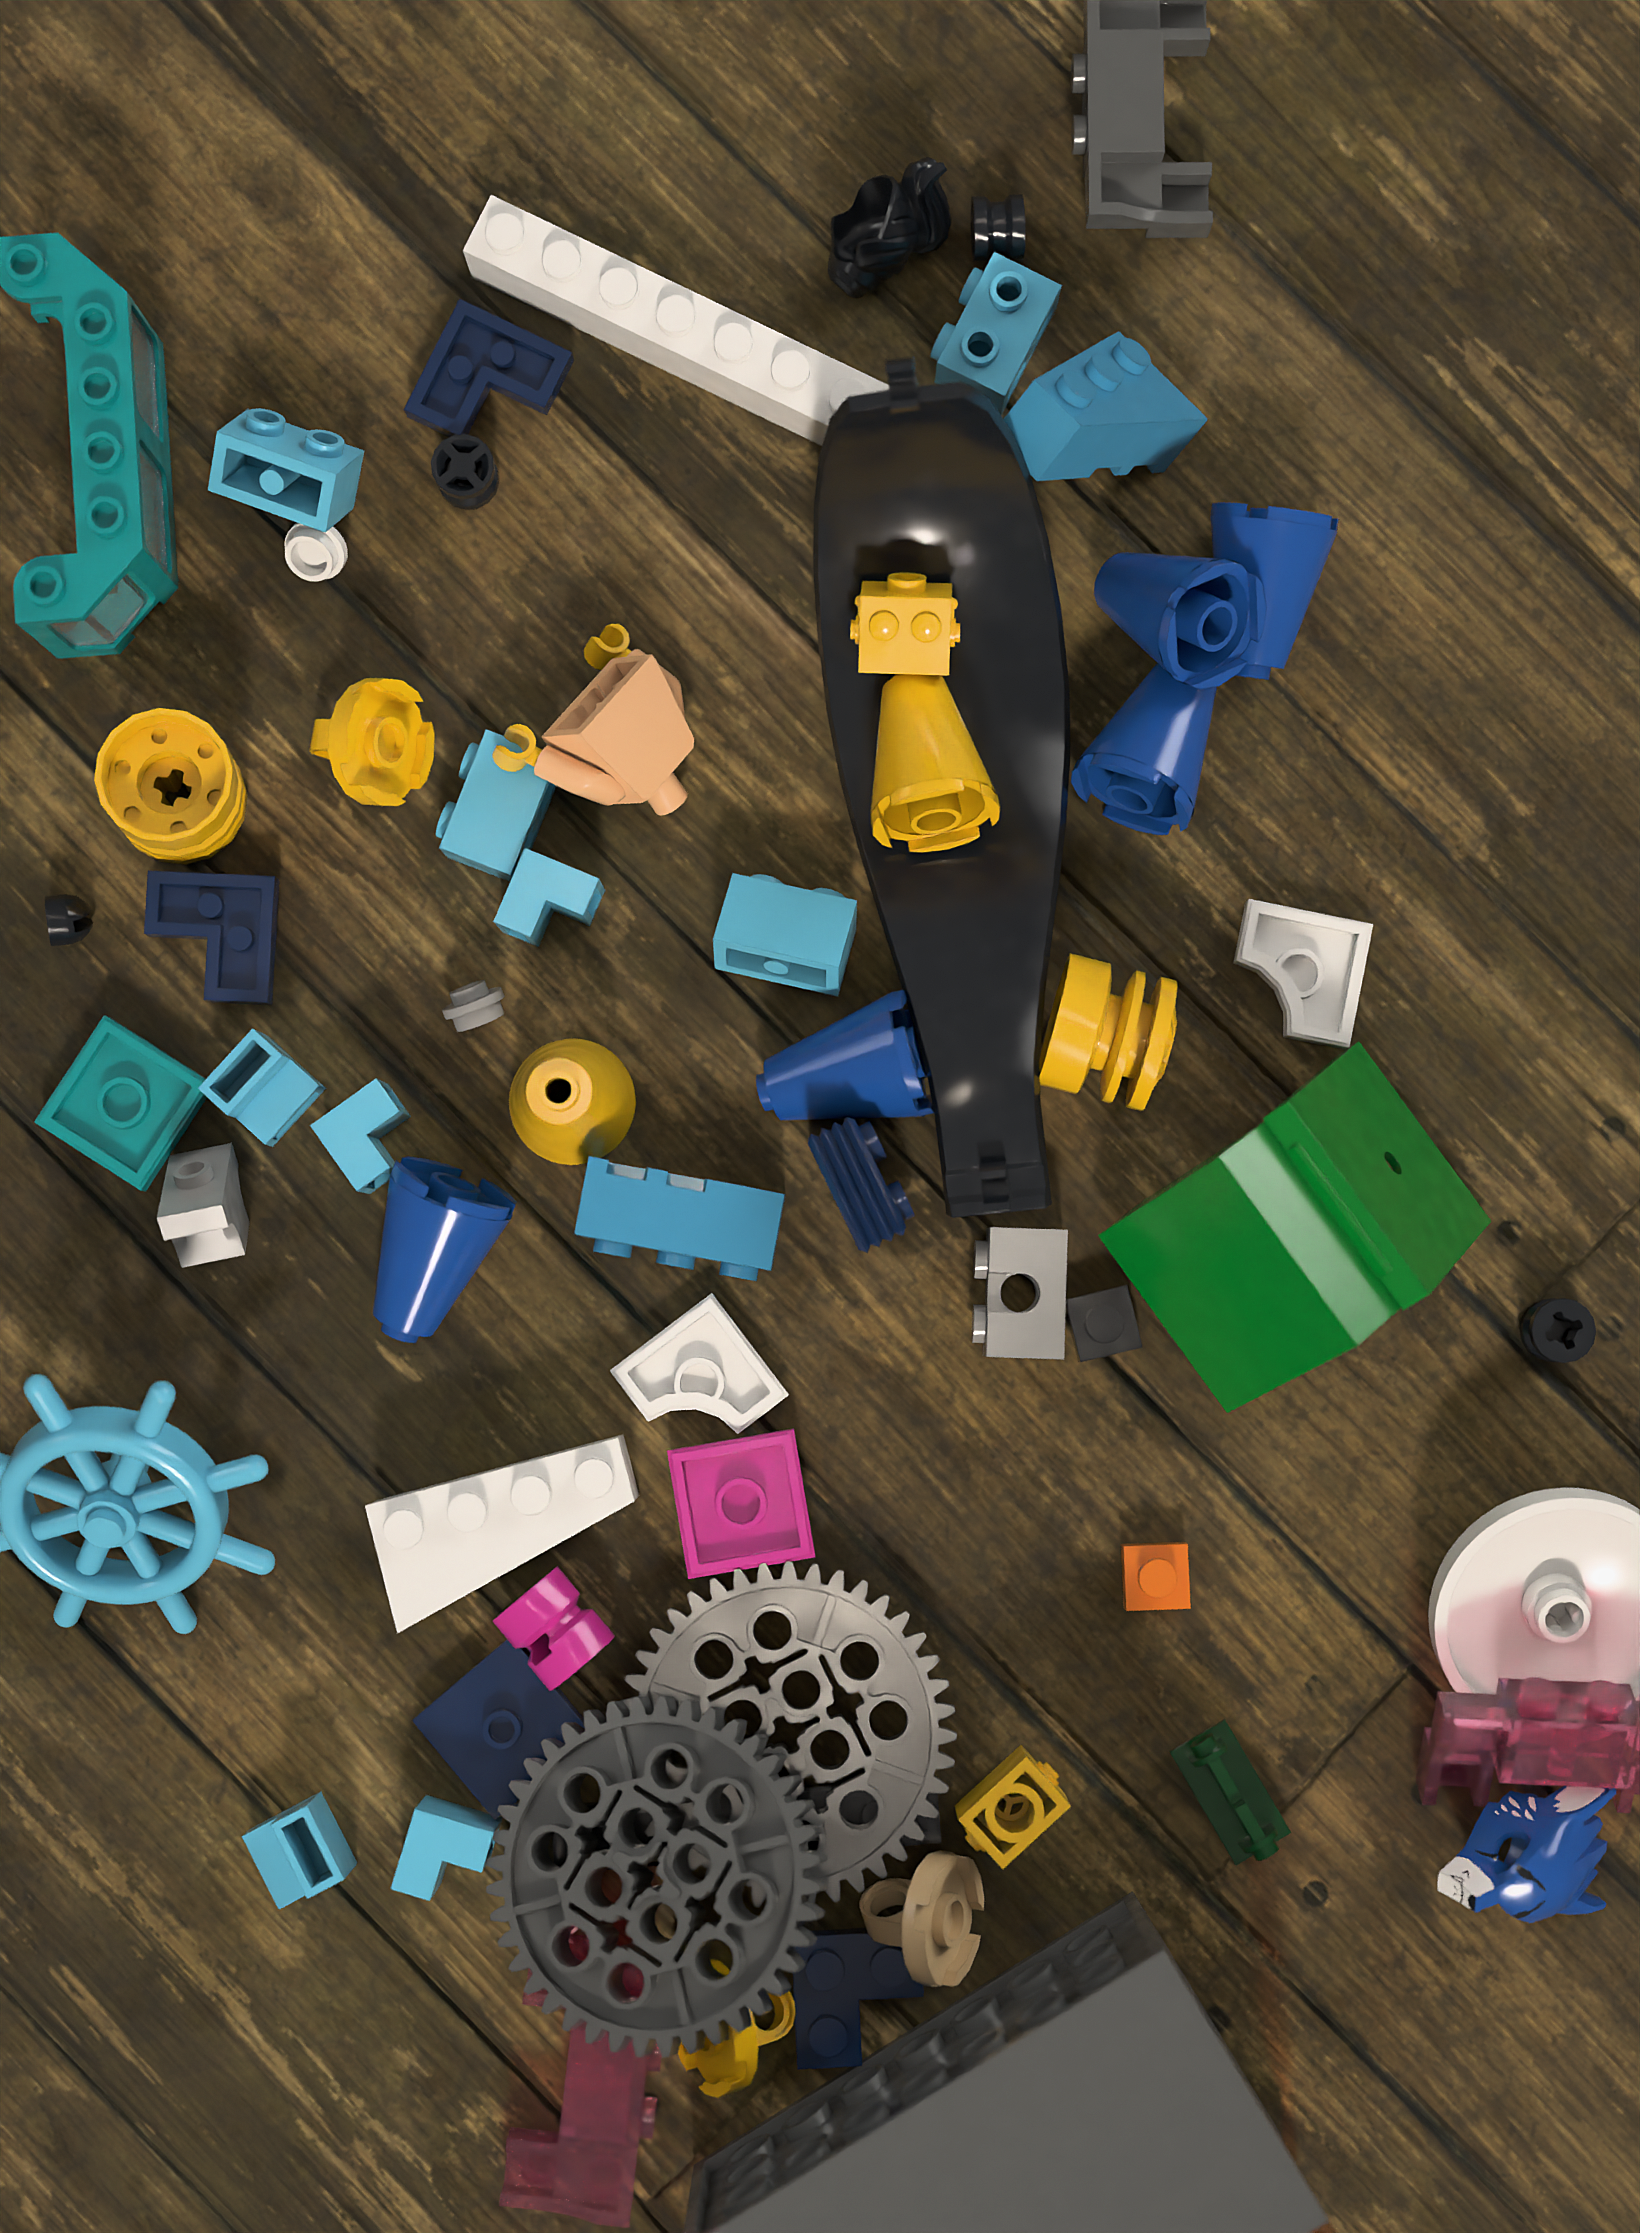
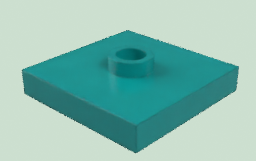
M104 1015L34 1123L140 1191H147L207 1099V1096L198 1089L206 1078L111 1017Z

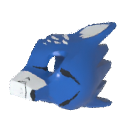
M1568 1783L1546 1798L1538 1797L1533 1793L1523 1794L1510 1791L1498 1803L1488 1802L1479 1816L1465 1847L1439 1872L1437 1881L1438 1891L1474 1912H1479L1482 1909L1499 1904L1507 1914L1528 1923L1541 1921L1556 1913L1566 1915L1589 1914L1604 1909L1607 1903L1600 1897L1590 1894L1585 1890L1599 1871L1594 1869V1867L1607 1850V1841L1595 1838L1603 1823L1594 1814L1617 1793L1616 1788L1609 1784ZM1512 1837L1510 1849L1503 1863L1499 1860L1498 1851L1502 1843Z

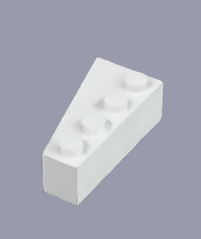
M624 1434L383 1498L365 1505L397 1633L634 1502L639 1497V1492Z

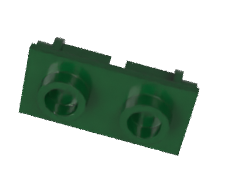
M1225 1719L1169 1751L1235 1865L1240 1864L1251 1856H1254L1256 1861H1262L1279 1850L1276 1842L1290 1834L1291 1831Z

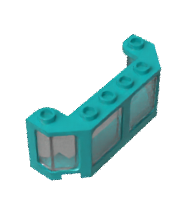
M59 233L0 237V286L13 299L30 303L31 315L37 323H48L49 317L58 320L63 327L77 553L39 556L31 559L20 568L13 586L15 623L58 659L121 654L135 638L132 632L158 602L164 605L179 588L164 346L128 292Z

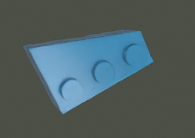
M1119 331L1034 379L1004 418V421L1014 434L1030 475L1036 481L1089 478L1097 468H1109L1114 476L1127 475L1134 466L1146 465L1151 473L1164 472L1208 420L1151 363L1150 355L1146 349L1135 340L1125 338Z
M589 1156L574 1234L595 1239L593 1252L631 1258L633 1246L658 1250L656 1263L694 1270L696 1257L721 1262L720 1275L757 1281L759 1269L772 1271L785 1194L710 1179L676 1175L653 1168L643 1169L608 1162L609 1160Z

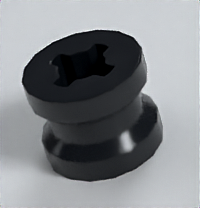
M1023 194L1008 195L1003 202H990L985 196L971 197V247L973 261H985L994 252L1005 253L1010 259H1024L1025 208Z
M467 434L453 435L443 440L435 449L431 460L432 475L447 502L454 507L471 510L478 509L491 501L496 495L500 483L499 471L488 446L477 437ZM456 479L468 480L469 483L457 482Z
M1550 1298L1539 1300L1528 1307L1521 1318L1519 1332L1521 1342L1527 1351L1536 1358L1549 1362L1567 1363L1577 1361L1588 1353L1594 1344L1596 1327L1594 1318L1589 1310L1579 1302L1566 1298ZM1571 1329L1568 1331V1335L1565 1338L1566 1345H1564L1562 1339L1565 1336L1566 1330Z

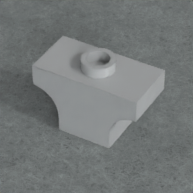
M232 1143L169 1155L157 1220L163 1239L172 1240L182 1268L245 1255L250 1222L241 1195L238 1175L239 1164Z

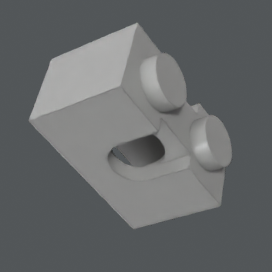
M989 1227L986 1229V1241L975 1240L973 1275L974 1279H986L985 1305L973 1304L971 1337L972 1343H983V1356L1064 1360L1068 1230ZM1014 1274L1027 1277L1035 1288V1299L1032 1305L1021 1312H1014L1008 1309L1002 1302L1000 1294L1004 1281Z

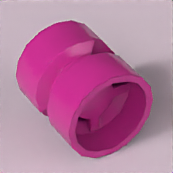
M558 1566L493 1620V1623L515 1649L528 1648L531 1653L527 1664L549 1691L554 1690L573 1675L615 1637L593 1608L581 1610L577 1606L580 1593Z

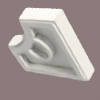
M1248 899L1245 903L1234 964L1256 972L1274 990L1283 1011V1037L1346 1050L1350 1047L1373 924Z
M713 1293L610 1370L648 1422L669 1411L696 1409L719 1417L739 1434L789 1395Z

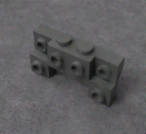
M1083 0L1084 48L1083 53L1072 54L1071 93H1082V115H1073L1071 151L1072 154H1083L1086 229H1145V238H1208L1213 224V211H1209L1208 185L1212 176V162H1162L1165 153L1164 56H1206L1210 43V28H1206L1207 0Z

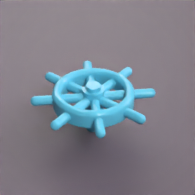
M35 1374L25 1381L24 1393L42 1421L32 1427L20 1439L11 1456L0 1452V1552L12 1549L17 1557L38 1577L62 1590L53 1613L54 1620L59 1626L66 1628L75 1625L87 1600L117 1605L142 1604L156 1601L172 1628L180 1634H187L196 1627L197 1616L181 1591L198 1580L211 1565L213 1559L258 1575H265L273 1570L275 1557L271 1551L223 1534L229 1513L227 1490L262 1480L268 1472L267 1461L262 1456L251 1455L215 1465L205 1450L190 1436L165 1422L176 1395L175 1389L170 1383L166 1381L155 1382L149 1388L140 1411L108 1406H92L68 1410L46 1376ZM94 1451L111 1452L112 1456L109 1461L101 1463ZM64 1456L80 1481L42 1468V1466L58 1457ZM149 1466L163 1473L168 1479L151 1483V1479L147 1474ZM33 1493L68 1506L41 1514ZM188 1501L195 1523L158 1509ZM80 1531L85 1540L82 1547L79 1548L61 1535ZM146 1534L173 1543L179 1547L159 1556ZM121 1546L129 1560L112 1559L106 1556L110 1548Z

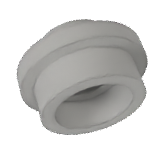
M480 980L450 992L449 995L452 1003L442 1009L445 1019H452L457 1032H462L484 1025L504 1015L500 1000L505 996L501 987L488 989L485 980Z

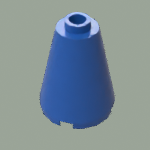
M1212 503L1210 519L1213 558L1236 561L1243 565L1249 573L1256 575L1263 584L1267 602L1265 628L1259 643L1250 640L1246 650L1240 657L1248 662L1235 676L1269 680L1271 668L1284 669L1337 535L1339 519H1332V516L1281 507L1268 506V509L1250 508V511H1247V504Z
M1121 552L1113 555L1103 564L1095 580L1094 596L1099 608L1170 676L1180 683L1198 689L1220 686L1238 674L1248 662L1240 657L1246 650L1250 640L1259 643L1265 628L1267 602L1263 584L1256 575L1249 573L1243 565L1233 560Z
M1157 663L1077 760L1072 770L1071 784L1078 796L1087 803L1092 793L1106 804L1102 815L1113 822L1136 831L1155 835H1168L1172 825L1179 824L1180 832L1187 829L1194 814L1217 686L1198 689L1180 683Z
M905 990L891 992L765 1059L764 1073L756 1075L757 1092L764 1110H774L781 1121L845 1119L846 1117L851 1119L925 1117L934 1113L931 1094L926 1095L924 1078H927V1073L909 1009H903L907 1001Z
M409 1156L402 1157L400 1163L397 1160L395 1161L389 1178L373 1315L382 1323L381 1331L391 1338L407 1343H415L419 1336L429 1337L435 1333L511 1220L516 1201L508 1192L483 1178L480 1181L479 1187L471 1182L460 1178L462 1169L448 1164Z

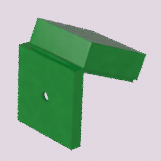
M1359 1041L1331 1060L1263 1118V1123L1143 1200L1098 1235L1226 1413L1355 1348L1400 1308L1404 1311L1430 1295L1491 1222L1485 1211Z

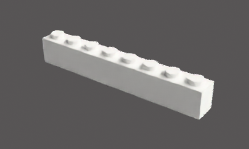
M493 195L490 196L463 249L473 279L821 446L823 445L831 416L848 396L889 390V385Z

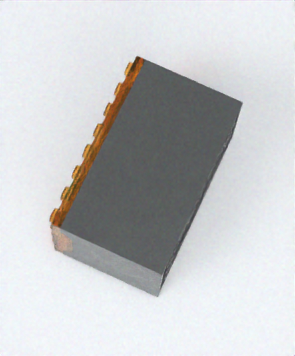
M1133 1891L862 2060V2066L848 2068L694 2164L684 2233H1337L1298 2161Z

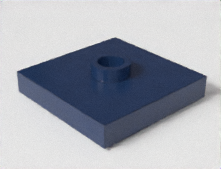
M507 1639L412 1720L494 1820L501 1815L497 1811L499 1805L514 1804L519 1800L508 1786L511 1780H532L523 1764L525 1759L537 1757L547 1761L541 1742L547 1738H556L565 1743L561 1725L565 1722H576L584 1728V1718L558 1687L549 1691L527 1663L530 1653L527 1649H515Z

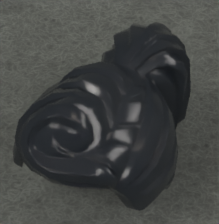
M929 157L912 162L905 168L902 180L899 183L894 177L888 175L872 177L865 181L858 190L852 207L844 213L833 216L831 220L832 248L828 260V275L830 280L848 296L858 299L869 290L874 291L880 285L881 280L886 281L893 274L898 275L903 270L912 252L926 253L935 251L947 240L952 218L947 197L938 180L947 171L943 162L937 163L935 159Z

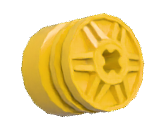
M157 708L134 714L110 732L98 753L94 781L102 807L136 849L159 862L186 865L211 858L232 842L244 821L248 795L240 768L232 758L226 744L211 725L187 711ZM183 783L190 796L188 799L177 797L173 806H171L165 794L167 791L178 792Z
M1070 953L1060 978L1042 1045L1039 1062L1040 1085L1077 1094L1083 1086L1090 1068L1102 1071L1100 1082L1101 1101L1113 1102L1122 1077L1129 1078L1126 1107L1143 1111L1152 1090L1165 1072L1177 1026L1175 1010L1177 981L1160 977L1153 990L1149 1004L1144 1003L1142 999L1146 974L1136 970L1128 980L1122 996L1110 994L1112 980L1110 963Z

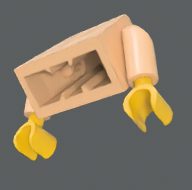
M619 624L606 625L599 638L596 636L590 637L583 650L588 664L601 671L541 736L547 746L544 749L537 747L533 732L525 725L515 724L507 728L504 737L510 742L519 745L523 752L514 753L504 746L497 745L492 754L493 760L497 766L508 772L519 771L529 764L534 767V775L570 793L602 805L643 803L647 800L657 815L669 814L679 808L687 799L688 793L673 771L694 747V737L685 718L681 684L675 676L658 664L652 654L646 655L640 649L629 650L630 638L623 626Z

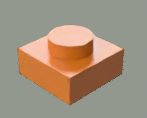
M1186 1542L1121 1544L1123 1605L1126 1611L1191 1609L1188 1544Z

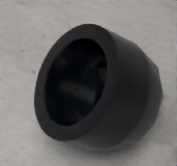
M59 894L45 896V912L51 946L70 945L82 941L93 927V921L86 917L91 912L90 906L76 895Z

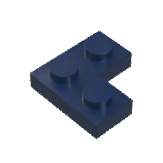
M459 299L404 411L408 418L448 437L461 434L468 435L491 389L547 415L574 362L573 354L571 351Z
M148 871L144 934L149 937L207 939L204 1000L209 1003L272 1005L280 880L275 876Z
M866 1928L811 1931L817 1937L816 1944L809 1947H794V1950L806 1963L803 1970L793 1972L797 2070L862 2066L859 2000L924 1997L923 1985L912 1979L904 1962L902 1947L874 1941L868 1935Z

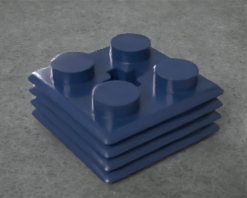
M846 1117L843 1125L834 1123L831 1131L822 1128L819 1137L810 1134L807 1143L858 1250L868 1253L871 1245L880 1247L882 1239L891 1242L894 1234L903 1236L906 1229L904 1221L914 1217L915 1214L899 1181L897 1180L886 1186L876 1164L885 1160L887 1156L870 1121L858 1127L854 1119Z

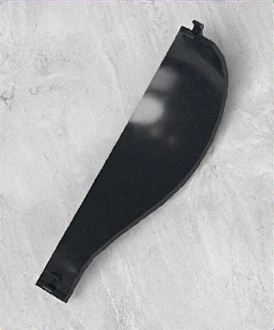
M913 357L886 360L885 368L888 376L889 390L848 396L829 420L818 460L814 499L813 571L817 636L829 727L839 778L857 847L902 989L906 993V1002L927 1073L935 1115L946 1215L956 1218L1045 1209L1052 1204L1040 1102L1039 1062L1045 989L1066 830L1071 755L1070 690L1060 598L1048 535L1032 478L1013 432L991 400L963 382L918 386ZM900 572L925 575L927 577L926 583H952V597L958 601L954 618H956V623H961L960 642H955V647H950L949 675L941 676L949 688L993 784L1000 805L999 820L994 826H992L990 818L979 825L980 837L947 850L924 853L909 852L908 841L891 838L892 848L882 845L873 836L870 814L882 689L885 683L893 678L895 674L858 673L859 644H855V639H850L851 620H856V615H858L855 598L861 594L862 582H887L888 575Z

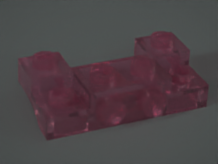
M1539 1677L1526 1679L1499 1678L1496 1694L1437 1692L1432 1727H1424L1416 1774L1422 1805H1436L1440 1785L1469 1787L1474 1806L1485 1807L1488 1803L1495 1767L1499 1783L1616 1788L1617 1793L1612 1799L1617 1813H1630L1634 1794L1640 1795V1701L1635 1700L1630 1684L1613 1683L1605 1680L1592 1682L1553 1681Z
M570 1934L569 1947L571 1952L578 1960L583 1962L590 1950L588 1937L586 1935ZM628 1963L623 1972V1983L626 1990L632 1996L639 1998L645 1986L644 1976L636 1965ZM528 1968L527 1981H528V1979L531 1977V1975L533 1974L529 1968ZM546 1989L526 1995L524 1992L522 2005L543 2007L548 1992ZM585 2021L578 2028L571 2030L560 2131L551 2132L510 2128L505 2152H507L499 2206L554 2212L580 2218L598 2225L629 2228L640 2138L653 2139L657 2098L645 2096L647 2072H660L662 2055L656 2042L651 2054L644 2057H636L632 2040L625 2050L617 2053L610 2052L609 2032L601 2041L593 2044L586 2043L585 2029L587 2022Z

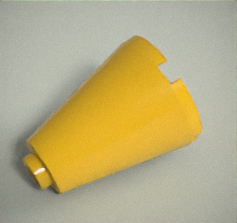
M895 674L893 678L885 683L882 689L870 814L873 836L882 845L892 848L891 838L908 841L909 852L920 853L947 850L970 843L980 837L979 825L990 818L992 826H994L999 820L1000 805L998 795L944 678L941 675Z
M584 1039L557 1040L535 1050L517 1070L509 1094V1110L512 1123L525 1145L546 1160L566 1165L588 1163L589 1156L602 1158L615 1150L626 1136L633 1121L636 1108L633 1080L624 1064L607 1048ZM570 1084L571 1095L569 1099L560 1104L554 1103L557 1092L565 1085Z

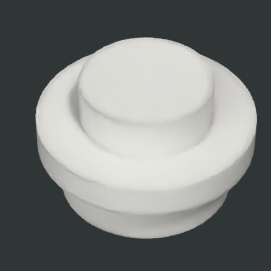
M296 523L286 535V562L290 569L302 579L316 582L332 578L341 571L347 561L348 551L342 535L334 527L325 533Z

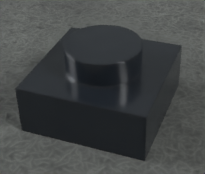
M1127 1285L1066 1299V1314L1078 1362L1142 1348Z

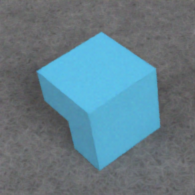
M524 848L493 922L503 933L539 947L554 911L590 926L605 889L599 878Z
M253 1028L198 1087L226 1115L236 1118L260 1141L271 1147L281 1139L326 1089L268 1035Z
M376 1078L310 1126L355 1190L371 1194L389 1181L390 1172L395 1164V1161L379 1139L410 1118L411 1115L389 1084Z
M322 1792L258 1824L242 1836L278 1909L305 1895L308 1899L339 1883L357 1865V1861Z
M426 1795L414 1809L391 1889L430 1901L442 1883L447 1863L482 1873L486 1866V1859L491 1858L495 1846V1841L492 1840L494 1831L500 1829L503 1818L498 1817L494 1820L489 1813Z

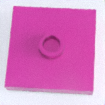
M794 1428L667 1450L688 1579L732 1572L738 1568L741 1570L759 1567L761 1563L773 1565L816 1556Z

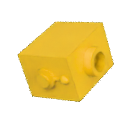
M910 572L888 575L887 582L863 581L861 594L855 598L858 615H856V620H851L850 639H855V644H859L858 673L949 675L950 647H955V642H960L961 624L956 623V618H954L958 601L952 597V583H926L927 577L925 575Z
M1020 1745L955 1805L958 1820L966 1828L967 1835L965 1839L977 1852L979 1850L987 1851L997 1864L1004 1869L1071 1807L1065 1793L1058 1786L1057 1778L1060 1777L1059 1774L1047 1761L1044 1764L1041 1761L1037 1763L1027 1750ZM1001 1798L1005 1800L1003 1808L998 1805ZM1020 1803L1016 1808L1012 1809L1013 1804Z

